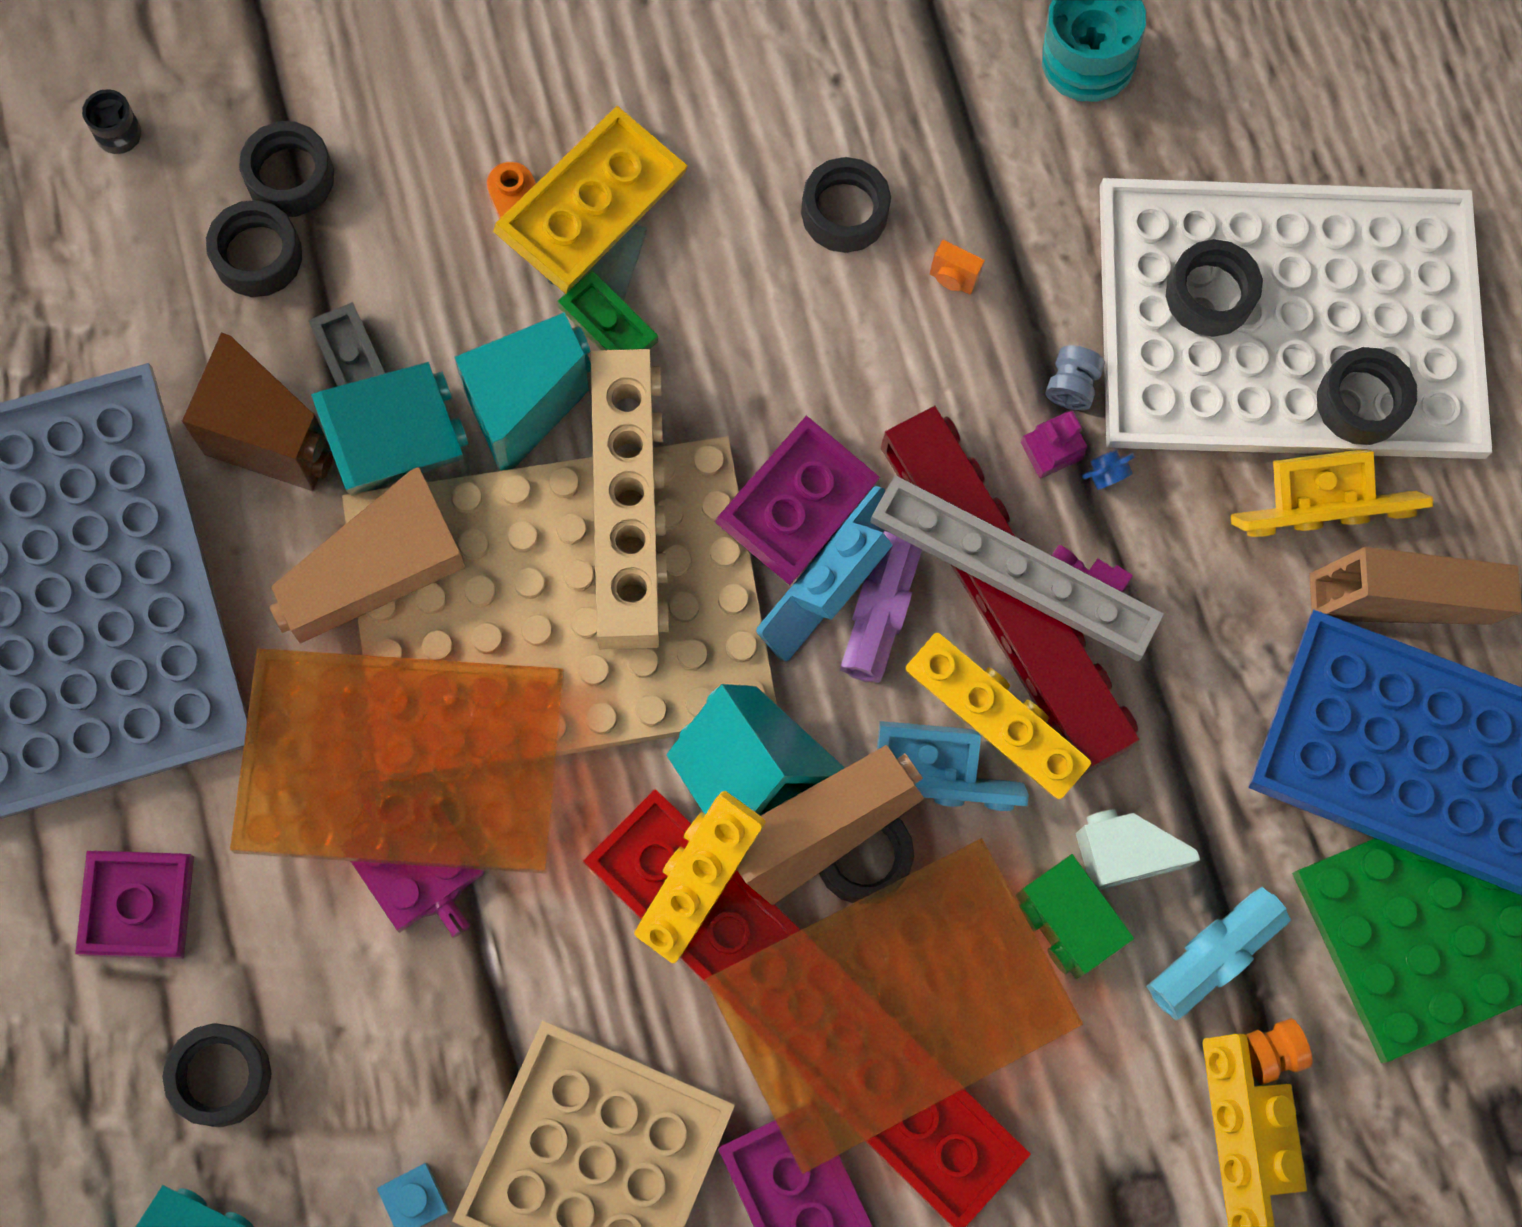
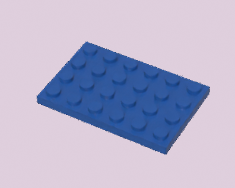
M1313 609L1304 629L1248 788L1522 895V687Z

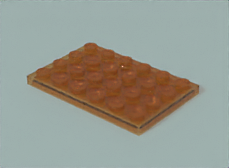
M257 648L230 851L234 854L546 874L564 683L563 668Z
M982 838L705 979L801 1174L1083 1025Z

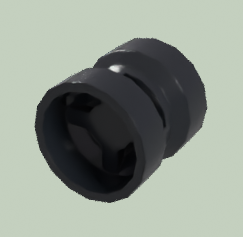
M105 89L92 93L85 100L82 107V117L97 144L105 152L123 154L132 150L139 143L141 126L124 95L115 90Z

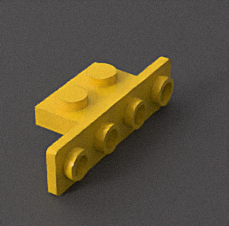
M1364 449L1273 461L1276 508L1230 515L1231 524L1247 531V536L1263 537L1276 534V527L1294 525V530H1317L1324 527L1323 521L1340 519L1341 524L1355 525L1370 522V515L1387 513L1388 518L1395 519L1411 518L1417 516V509L1433 507V496L1418 491L1376 495L1374 451Z
M934 633L906 665V672L1055 799H1062L1090 767V759L1046 723L1049 717L1042 709L1028 699L1022 703L1008 691L1011 685L1004 677L990 667H987L984 671L940 633Z
M722 791L716 797L706 814L701 812L684 834V838L689 841L686 848L679 847L665 865L662 872L668 877L634 931L635 936L669 962L676 963L766 824L765 819L727 791Z
M1245 1034L1205 1038L1202 1044L1228 1227H1275L1270 1195L1307 1191L1291 1084L1254 1087L1248 1040Z

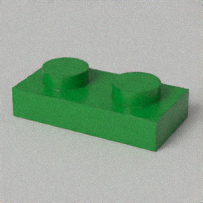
M593 270L557 301L558 308L565 312L566 316L576 326L580 325L584 334L600 350L651 349L658 343V335Z

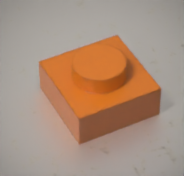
M943 239L934 254L929 275L935 277L943 287L949 290H961L971 295L979 281L985 260Z

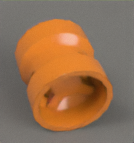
M1293 1018L1275 1023L1273 1030L1267 1033L1256 1030L1245 1034L1248 1040L1252 1074L1261 1085L1279 1079L1280 1073L1290 1070L1296 1073L1312 1067L1313 1059L1309 1043L1303 1030Z

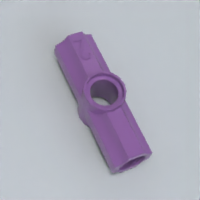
M884 531V534L893 546L871 571L869 579L866 578L864 580L852 618L855 624L840 667V671L864 682H881L892 651L891 647L895 634H900L912 596L909 590L922 549L887 531Z

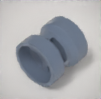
M1075 345L1064 346L1060 348L1055 362L1058 369L1057 374L1050 378L1045 394L1049 400L1061 407L1072 410H1087L1091 407L1096 393L1093 387L1094 381L1100 379L1103 372L1104 358L1085 347Z

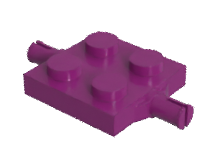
M375 784L366 787L376 805L371 803L363 790L356 797L373 820L370 821L364 831L340 846L399 933L420 918L437 914L450 932L451 937L459 936L461 933L452 921L451 916H454L464 932L471 924L468 923L454 901L465 887L485 874L484 870L427 788L404 804L390 808Z

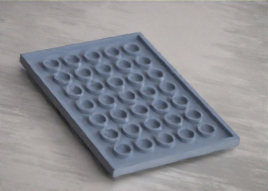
M146 363L1 402L0 819L256 745L153 367Z

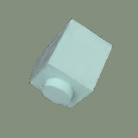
M1116 809L1102 811L1086 817L1088 825H1084L1075 833L1086 872L1099 890L1185 869L1200 860L1197 850L1134 813L1118 817Z

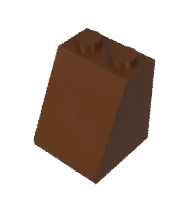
M221 332L182 419L183 424L204 455L313 492L318 479H324L327 476L333 461L330 445L315 414L231 335Z

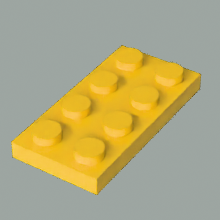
M616 106L495 223L493 232L566 294L684 176L688 165L619 106Z

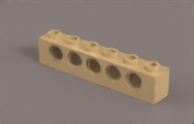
M650 349L591 351L599 650L659 648V632H669L668 602H658L657 584L667 583L666 553L656 554V536H666L665 506H655L654 490L664 488L663 459H654L653 442H663L662 412H652V396H661L660 366L651 367ZM625 398L634 399L640 404L635 410L629 412L621 411L615 407L618 401ZM625 444H633L641 449V452L636 457L629 459L622 458L616 454L617 449ZM628 490L636 491L643 496L642 500L633 506L622 505L617 501V497L622 492ZM628 537L638 538L645 544L639 552L634 554H627L618 549L619 543ZM638 585L646 591V594L640 601L630 603L622 600L619 597V592L625 586Z

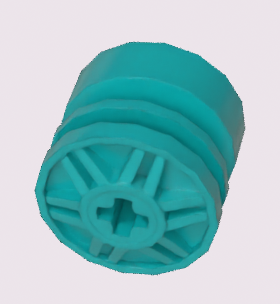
M1052 0L1049 5L1042 49V69L1048 82L1064 96L1077 101L1098 102L1114 97L1128 86L1136 71L1140 46L1146 28V8L1142 0Z

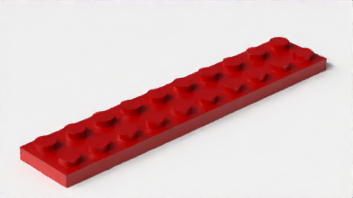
M654 789L583 860V864L642 920L668 877L662 872L665 865L679 847L685 849L689 843L684 838V834L691 823L664 796ZM736 869L679 959L950 1227H966L1028 1159L1031 1153L775 904L771 905L747 885Z

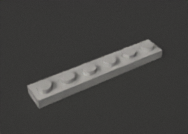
M896 475L891 480L871 517L870 523L1136 661L1142 658L1164 613Z

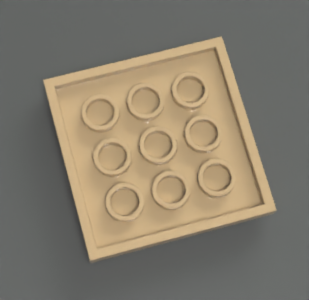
M542 1020L452 1222L463 1227H684L735 1105Z

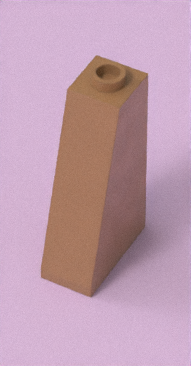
M418 467L408 472L271 586L277 603L269 607L282 633L291 630L301 644L465 569L457 545L420 468Z
M1364 547L1309 573L1311 613L1314 609L1346 622L1491 625L1522 613V590L1519 583L1518 565Z
M887 745L879 748L761 815L765 819L766 824L738 866V872L747 885L771 905L776 904L925 799L915 785L923 777L906 753L896 758Z

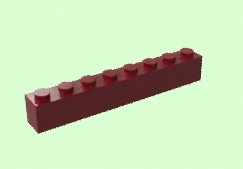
M935 405L884 432L881 450L898 477L1015 537L1008 525L1010 517L1004 504L997 497L992 499L983 484L985 477L979 463L973 457H966L959 445L960 435L955 424L949 417L943 418ZM951 565L1033 703L1048 715L1049 720L1046 723L1090 759L1091 765L1082 776L1129 751L1140 740L1136 734L1138 732V725L1134 716L1127 707H1119L1110 692L1112 683L1107 672L1099 663L1093 664L1084 649L1086 641L1082 632Z

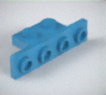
M879 486L872 488L757 627V634L779 659L789 661L824 617L832 620L893 546L885 536V530L870 523L871 517L886 491L884 488Z
M879 721L877 750L887 745L896 758L906 753L923 777L921 781L915 784L923 797L934 798L935 803L950 807L963 806L964 801L983 802L985 807L997 811L1014 810L1015 805L1028 806L1029 794L1023 782L977 778L981 735L974 729Z

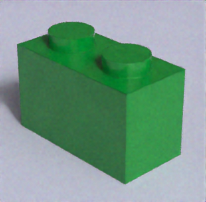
M1073 854L1049 869L1015 895L1021 903L1017 906V911L1023 921L1034 932L1040 929L1051 944L1047 951L1054 964L1064 974L1071 972L1075 979L1087 974L1135 939Z

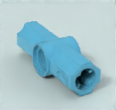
M1263 887L1250 893L1224 919L1215 920L1195 936L1184 947L1186 952L1146 986L1153 1000L1174 1020H1178L1186 1015L1216 986L1218 988L1224 986L1242 972L1254 960L1252 955L1291 921L1287 908L1274 894H1271Z

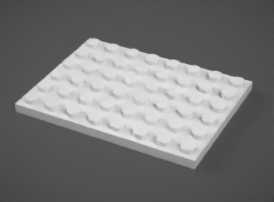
M1103 178L1100 184L1106 448L1331 454L1368 449L1374 451V456L1486 459L1492 453L1472 190ZM1212 239L1229 241L1247 250L1258 263L1263 278L1261 298L1246 322L1232 333L1216 337L1195 334L1181 326L1171 314L1165 297L1167 279L1182 253L1197 242ZM1197 267L1187 277L1186 285L1188 292L1197 303L1207 309L1217 311L1230 310L1237 305L1241 298V291L1236 280L1231 274L1218 267ZM1361 347L1381 348L1398 356L1410 368L1417 383V403L1411 417L1390 438L1372 445L1352 444L1337 437L1323 423L1317 409V390L1323 376L1333 363L1346 352ZM1353 372L1342 380L1340 395L1344 404L1355 415L1366 420L1379 421L1391 413L1393 398L1388 387L1379 378L1368 373Z

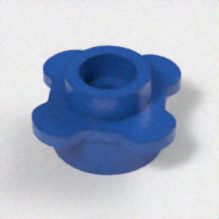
M1117 449L1105 453L1090 461L1093 469L1082 474L1083 479L1092 477L1097 490L1115 484L1133 474L1128 461L1134 459L1135 456L1131 453L1120 457Z

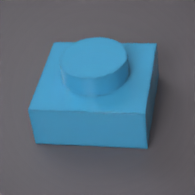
M424 1163L377 1188L394 1227H422L450 1212L428 1163Z

